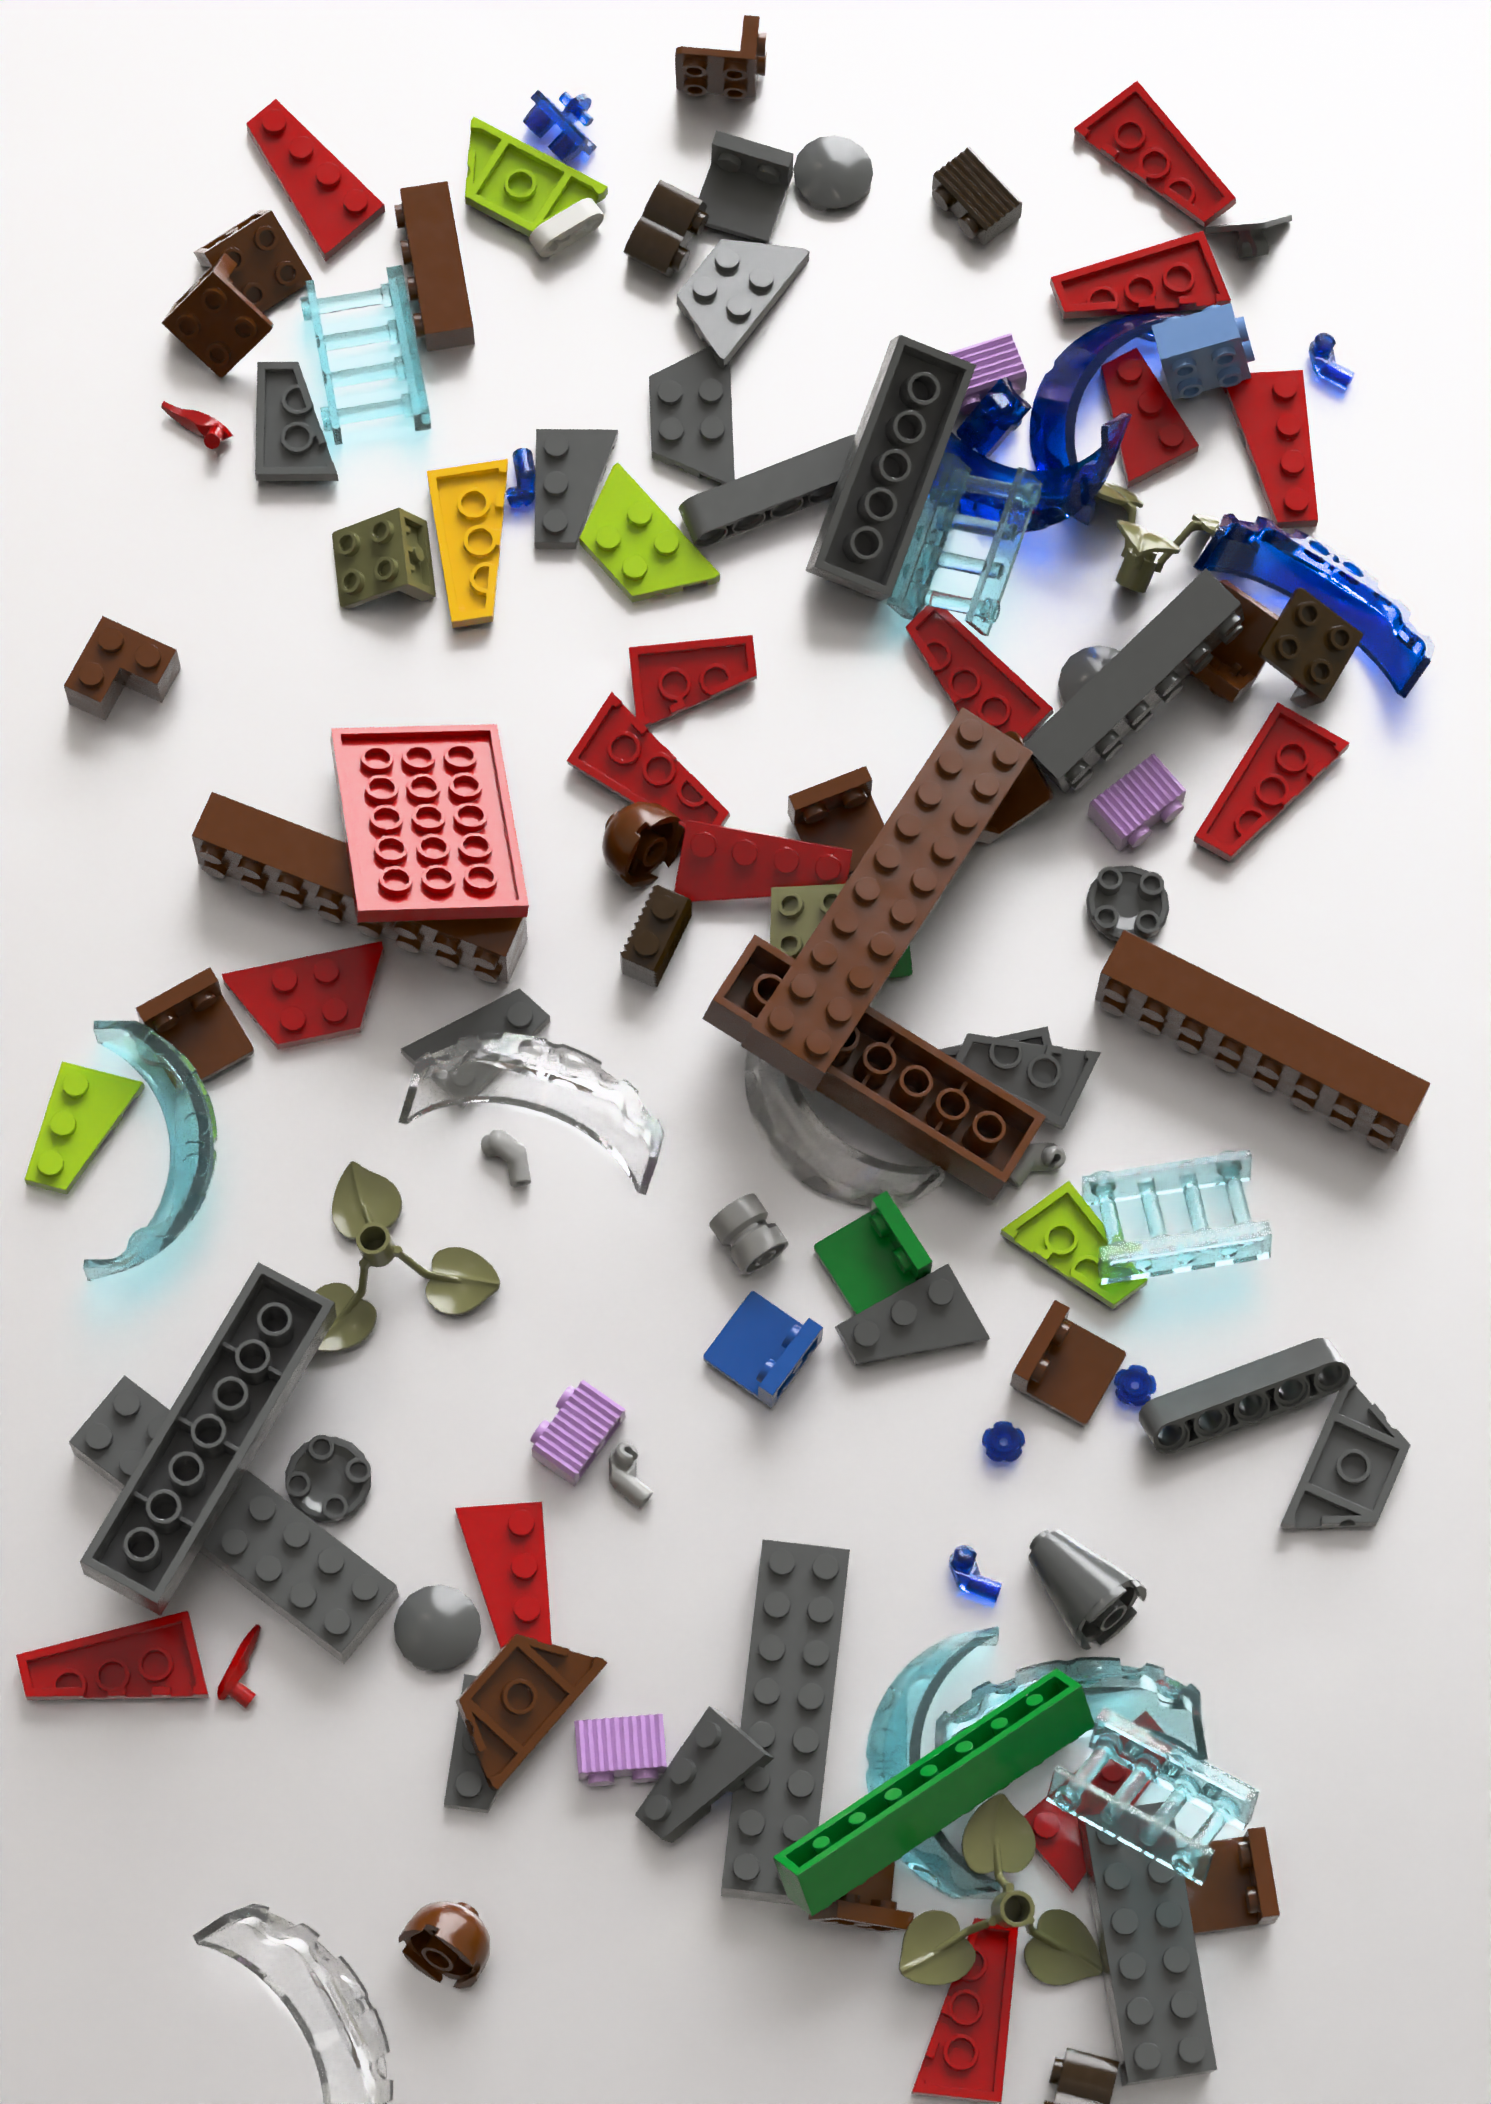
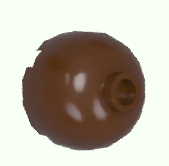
M636 802L613 813L606 822L602 842L603 856L607 865L631 887L642 888L653 883L659 877L651 873L663 861L669 868L682 847L685 828L678 822L681 819L667 808L657 803Z
M434 1902L420 1908L398 1937L399 1943L405 1941L406 1946L402 1952L416 1969L439 1983L443 1979L442 1974L450 1979L457 1980L453 1986L455 1988L471 1987L484 1970L490 1956V1936L479 1918L478 1912L472 1906L463 1902Z

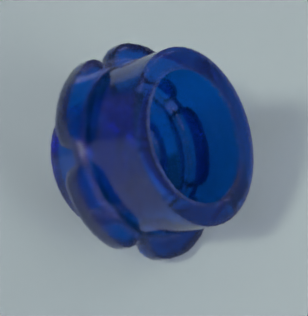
M1131 1365L1127 1370L1121 1369L1114 1379V1385L1117 1387L1115 1390L1116 1397L1123 1404L1136 1407L1144 1406L1146 1402L1151 1400V1394H1154L1157 1384L1154 1376L1147 1373L1148 1370L1141 1365ZM1137 1382L1139 1384V1388L1133 1389L1131 1387V1383Z
M999 1421L993 1425V1428L986 1429L982 1437V1444L986 1447V1455L992 1461L1010 1463L1021 1456V1447L1025 1444V1437L1021 1429L1014 1428L1012 1423ZM1005 1438L1008 1444L1002 1446L999 1441Z

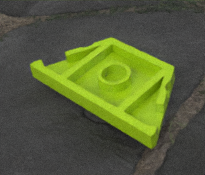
M476 117L472 118L470 124L471 133L468 150L465 204L530 237L533 230L540 224L573 204L586 198L593 199L597 204L608 195V186Z
M617 462L612 467L579 537V542L583 549L632 603L651 599L654 595L660 593L669 595L682 592L683 587L707 582L709 586L719 582L720 573Z

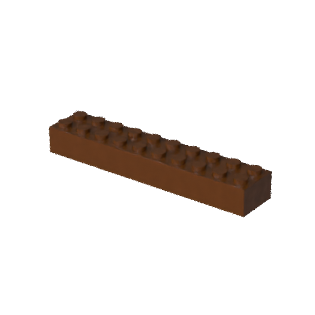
M963 707L960 709L758 1015L741 1044L743 1048L810 1091H815L1032 756L1033 751Z

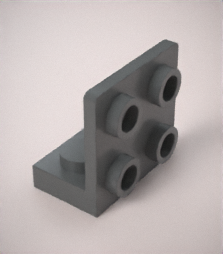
M716 131L712 142L711 165L699 195V199L707 205L705 213L709 214L706 226L763 244L769 243L793 177L794 153Z

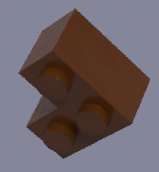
M102 616L64 684L68 703L105 721L125 686L162 703L181 669L177 649Z

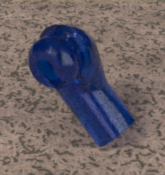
M1318 333L1314 341L1310 342L1308 349L1314 373L1347 390L1354 378L1355 372L1336 363L1333 349L1336 345L1334 337L1329 333Z
M522 447L516 449L512 455L517 486L509 487L506 491L507 500L514 509H518L523 505L528 507L535 499L536 469L533 454L530 449Z
M959 1545L956 1547L949 1558V1568L957 1587L965 1593L996 1603L1003 1583L981 1575L975 1559L977 1553L971 1546Z

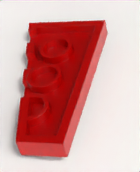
M1138 80L1074 128L1076 136L1204 228L1237 204L1236 197Z
M277 99L273 100L246 123L249 135L270 170L274 172L282 185V190L289 202H292L301 217V222L309 235L311 234L325 262L385 212V204Z

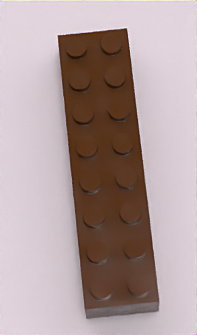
M211 792L192 834L198 864L202 866V870L217 878H224L227 875L238 879L243 887L256 893H263L266 890L277 894L282 902L295 908H302L303 905L318 910L317 913L328 921L340 923L341 920L357 925L356 928L367 936L379 938L380 935L391 938L396 940L397 946L406 951L418 953L419 950L430 953L435 955L436 961L445 966L457 968L458 965L474 970V975L486 982L496 983L497 980L509 984L528 940L526 917L357 923L345 842Z
M1123 930L1100 973L1095 1000L1099 1001L1101 1007L1109 1013L1117 1016L1125 1014L1137 1020L1138 1025L1145 1031L1155 1035L1163 1033L1175 1039L1176 1044L1183 1050L1192 1054L1201 1052L1213 1058L1214 1063L1219 1068L1230 1073L1239 1071L1251 1077L1252 1082L1262 1090L1268 1092L1277 1090L1290 1097V1101L1298 1108L1305 1111H1312L1314 1109L1328 1116L1329 1122L1336 1127L1347 1131L1352 1128L1366 1135L1368 1142L1380 1149L1388 1150L1392 1148L1396 1151L1399 1150L1430 1087V1082L1126 930Z
M754 935L712 999L702 1019L742 1043L795 959L757 935ZM870 1006L815 1089L992 1201L1007 1182L1046 1118L1040 1112Z

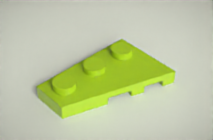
M62 1061L24 1179L26 1184L67 1195L94 1159L97 1149L110 1131H114L123 1119L122 1115L134 1098L137 1099L144 1090V1082Z
M1070 1181L1063 1184L1001 1229L1000 1235L1112 1309L1147 1285L1148 1279Z

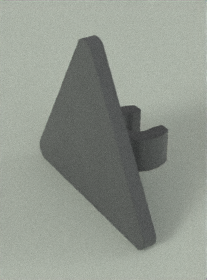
M1292 214L1217 225L1205 227V232L1209 234L1239 231L1240 238L1237 242L1239 258L1258 257L1269 254V243L1263 235L1262 228L1289 222L1293 218Z

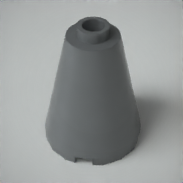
M1045 1530L1038 1534L1029 1546L1031 1552L1028 1559L1074 1640L1085 1650L1091 1649L1088 1642L1096 1640L1102 1645L1118 1634L1137 1614V1611L1132 1607L1136 1599L1139 1597L1144 1602L1146 1598V1588L1140 1581L1061 1530H1054L1052 1532Z

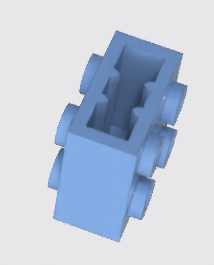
M1231 303L1222 306L1212 305L1206 307L1201 312L1183 317H1170L1162 323L1151 325L1172 400L1193 398L1203 391L1221 386L1232 387L1239 384L1242 380L1251 378L1248 362L1255 361L1244 317L1235 318Z

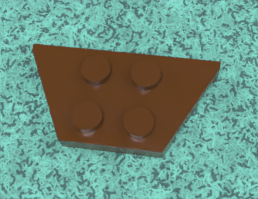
M515 1634L459 1696L456 1704L488 1786L493 1791H497L606 1666L607 1662L603 1658L590 1657L569 1651L570 1649L554 1644L548 1645L538 1642L536 1639Z

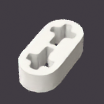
M583 199L540 224L530 234L529 241L541 257H550L594 231L602 223L604 215L593 199Z

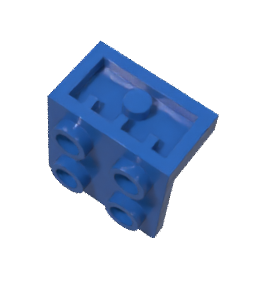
M751 1291L704 1353L703 1359L713 1368L772 1408L822 1341L823 1327L811 1318H808L804 1325H802L755 1291Z

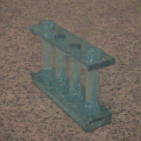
M402 265L386 267L388 283L380 284L381 288L318 299L314 280L305 281L308 296L300 297L304 322L312 320L328 405L320 407L324 432L332 431L335 445L343 444L340 425L404 414L405 418L413 417L415 432L432 429ZM384 304V308L392 307L394 319L387 320V325L328 335L323 334L320 318L322 314ZM391 341V345L399 343L401 356L394 357L392 362L330 372L327 351ZM396 377L398 381L406 380L408 393L401 394V398L337 409L333 388Z
M944 452L893 592L886 604L901 617L913 620L925 606L966 614L964 620L979 634L989 636L993 623L999 617L1000 602L1032 511L1040 501L1042 483L1023 467H1018L1013 483L970 475L972 469L955 454ZM968 491L1007 499L1000 521L956 513L962 495ZM954 529L993 537L986 560L943 551L949 532ZM940 567L980 576L973 597L968 598L930 590L935 571Z
M1224 1151L1213 1156L1112 1172L1103 1170L1092 1175L1082 1176L1081 1196L1089 1206L1099 1204L1108 1246L1099 1247L1098 1272L1101 1285L1271 1258L1272 1232L1269 1220L1253 1222L1251 1220L1242 1185L1243 1181L1251 1180V1151ZM1225 1185L1235 1226L1212 1229L1209 1227L1200 1188ZM1183 1191L1193 1232L1170 1236L1167 1235L1158 1195ZM1141 1198L1151 1239L1125 1242L1116 1202Z
M1104 1707L1096 1717L1089 1743V1748L1094 1751L1075 1775L1060 1766L1055 1768L1046 1801L1202 1886L1206 1881L1214 1850L1208 1848V1846L1226 1822L1242 1831L1246 1828L1252 1819L1260 1791ZM1110 1759L1133 1771L1114 1796L1091 1784ZM1148 1780L1171 1792L1153 1817L1130 1805ZM1187 1801L1210 1813L1192 1838L1169 1826Z

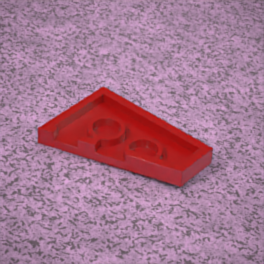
M1137 347L1101 366L1100 373L1110 416L1113 418L1117 436L1116 442L1119 455L1122 457L1127 488L1198 452L1199 444Z
M753 635L629 647L635 715L646 727L757 679Z

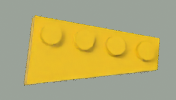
M508 459L427 471L452 628L489 623L494 620Z

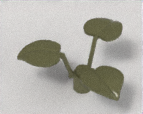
M1079 478L1073 482L1072 487L1082 486L1103 500L1121 505L1128 513L1127 521L1118 519L1115 523L1125 538V546L1121 554L1124 560L1115 581L1133 591L1146 593L1154 572L1161 573L1165 562L1172 554H1179L1181 550L1179 546L1193 531H1206L1221 538L1245 543L1253 553L1256 552L1258 547L1250 537L1233 524L1202 514H1193L1191 518L1193 521L1186 526L1174 541H1171L1160 534L1148 532L1147 529L1135 524L1136 507L1142 508L1144 502L1134 493L1117 484L1106 481ZM1158 552L1163 553V554L1160 556V558H1159L1158 560H1156V556H1157Z
M352 1161L344 1170L337 1184L332 1203V1219L340 1234L347 1239L356 1240L358 1249L363 1257L359 1261V1286L356 1293H354L350 1286L343 1283L327 1284L315 1291L335 1302L336 1319L317 1351L338 1352L350 1349L362 1343L372 1332L376 1324L377 1312L371 1303L362 1299L366 1293L368 1269L370 1266L383 1267L389 1264L394 1257H398L420 1276L430 1279L425 1289L429 1303L438 1312L450 1316L463 1315L479 1307L499 1289L500 1279L493 1266L487 1260L465 1248L448 1247L439 1250L432 1259V1271H428L403 1252L400 1246H395L388 1228L396 1223L402 1210V1199L398 1189L387 1178Z
M997 1794L989 1798L976 1809L967 1822L962 1835L961 1848L964 1860L970 1870L977 1874H986L994 1871L996 1881L1003 1888V1893L997 1895L991 1904L992 1916L960 1931L957 1919L948 1912L930 1910L921 1913L911 1921L903 1937L899 1962L901 1975L923 1985H944L959 1980L970 1971L976 1960L975 1950L965 1938L996 1924L1004 1928L1025 1926L1027 1933L1033 1936L1024 1948V1960L1029 1972L1042 1983L1054 1986L1066 1985L1100 1975L1103 1969L1096 1942L1087 1927L1074 1914L1061 1909L1047 1910L1040 1916L1037 1929L1034 1928L1033 1923L1035 1919L1033 1916L1035 1905L1032 1898L1023 1891H1014L1013 1883L1008 1882L1003 1876V1872H1020L1028 1866L1034 1857L1036 1841L1032 1827L1004 1794Z

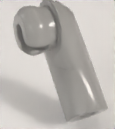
M493 1130L490 1135H485L482 1138L481 1149L486 1156L496 1157L498 1155L507 1162L510 1185L512 1187L525 1186L531 1183L527 1152L523 1144L503 1130Z
M1054 1143L1029 1144L1007 1181L1013 1186L1019 1187L1031 1171H1051L1060 1168L1066 1159L1064 1150Z
M626 1442L620 1443L612 1450L609 1456V1481L617 1491L641 1508L652 1496L653 1491L636 1478L638 1451L635 1446Z

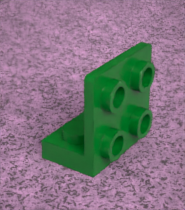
M887 1191L872 1199L870 1212L814 1245L815 1253L855 1315L931 1273L933 1261Z

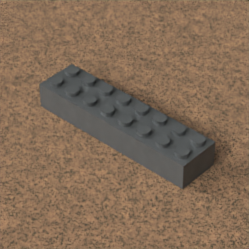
M259 1262L257 1263L80 1560L84 1575L156 1614L162 1615L336 1319L335 1302Z
M124 1375L72 1437L69 1444L74 1455L122 1491L170 1410ZM246 1470L199 1550L200 1553L343 1664H345L399 1597L395 1583L248 1470Z
M764 1539L762 1541L740 1729L773 1756L774 1759L764 1768L758 1766L743 1778L745 1783L732 1794L721 1896L796 1905L787 1897L773 1857L819 1827L850 1549Z

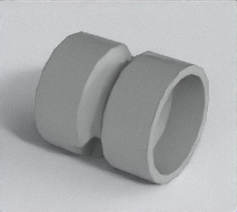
M753 1193L745 1195L727 1205L709 1223L710 1228L721 1244L732 1246L730 1257L744 1275L761 1269L778 1257L788 1246V1241L775 1223L767 1224L768 1212Z

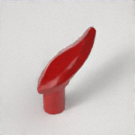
M165 401L161 405V408L180 425L199 436L205 437L204 444L210 449L217 448L222 440L233 436L226 426L210 415L196 410L181 409Z
M256 1624L237 1649L218 1686V1700H225L229 1695L246 1708L256 1694L239 1680L248 1670L249 1659L258 1641L260 1625Z

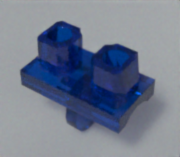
M539 89L530 97L535 102V105L523 119V123L540 139L556 124L562 132L551 142L548 148L561 161L567 164L582 150L590 155L597 148L574 124L580 121L585 127H588L594 121V118L587 112L592 104V100L587 94L582 93L573 98L567 91L562 93L559 101L565 106L563 111Z
M1008 377L1000 378L959 426L956 434L967 448H975L982 458L990 457L1010 432L1015 431L1021 425L1022 418L1032 407L1016 393Z

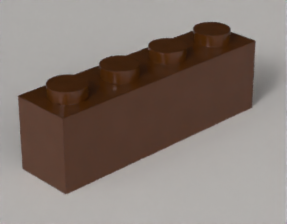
M448 181L400 188L401 204H395L394 211L397 228L406 229L407 240L400 241L404 265L412 264L414 276L406 277L410 302L418 300L420 313L413 314L416 338L424 337L427 352L475 344L474 327Z

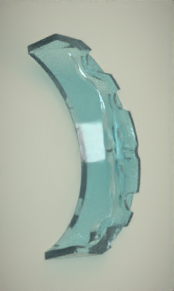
M97 1020L94 1021L93 1030L97 1043L112 1050L126 1060L143 1077L157 1098L169 1134L170 1165L164 1194L153 1218L147 1227L140 1228L132 1234L126 1250L121 1255L113 1259L84 1260L83 1269L88 1281L100 1279L138 1266L170 1245L185 1230L199 1211L210 1188L217 1161V1152L214 1147L218 1139L214 1109L210 1096L195 1067L171 1043L156 1034L152 1028L138 1021Z
M999 1627L956 1634L941 1640L919 1654L898 1674L884 1694L871 1724L866 1748V1759L869 1763V1769L866 1772L868 1793L920 1759L921 1738L925 1719L939 1687L952 1669L976 1647L996 1646L999 1639ZM942 1830L900 1858L903 1863L919 1877L935 1887L937 1891L953 1899H994L1000 1894L999 1883L986 1874H977L970 1870L964 1857L948 1841Z
M1078 1657L1068 1661L1053 1660L1017 1669L1013 1679L998 1685L987 1681L972 1689L971 1699L959 1706L951 1714L944 1711L937 1719L935 1727L936 1749L1057 1668L1082 1685L1095 1727L1090 1730H1117L1145 1734L1171 1742L1183 1748L1198 1760L1208 1759L1200 1691L1191 1683L1185 1686L1165 1676L1164 1668L1150 1663H1146L1142 1668L1122 1666L1120 1658Z

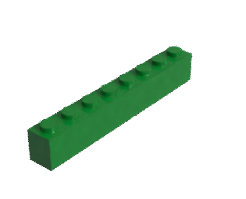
M1054 1669L775 1855L773 1859L787 1897L810 1916H814L821 1910L828 1908L833 1902L855 1887L865 1883L870 1877L891 1863L902 1858L904 1854L928 1838L935 1836L950 1823L969 1813L974 1807L998 1791L1006 1788L1011 1782L1032 1768L1042 1764L1044 1760L1057 1751L1076 1741L1081 1735L1095 1727L1082 1685L1059 1669Z

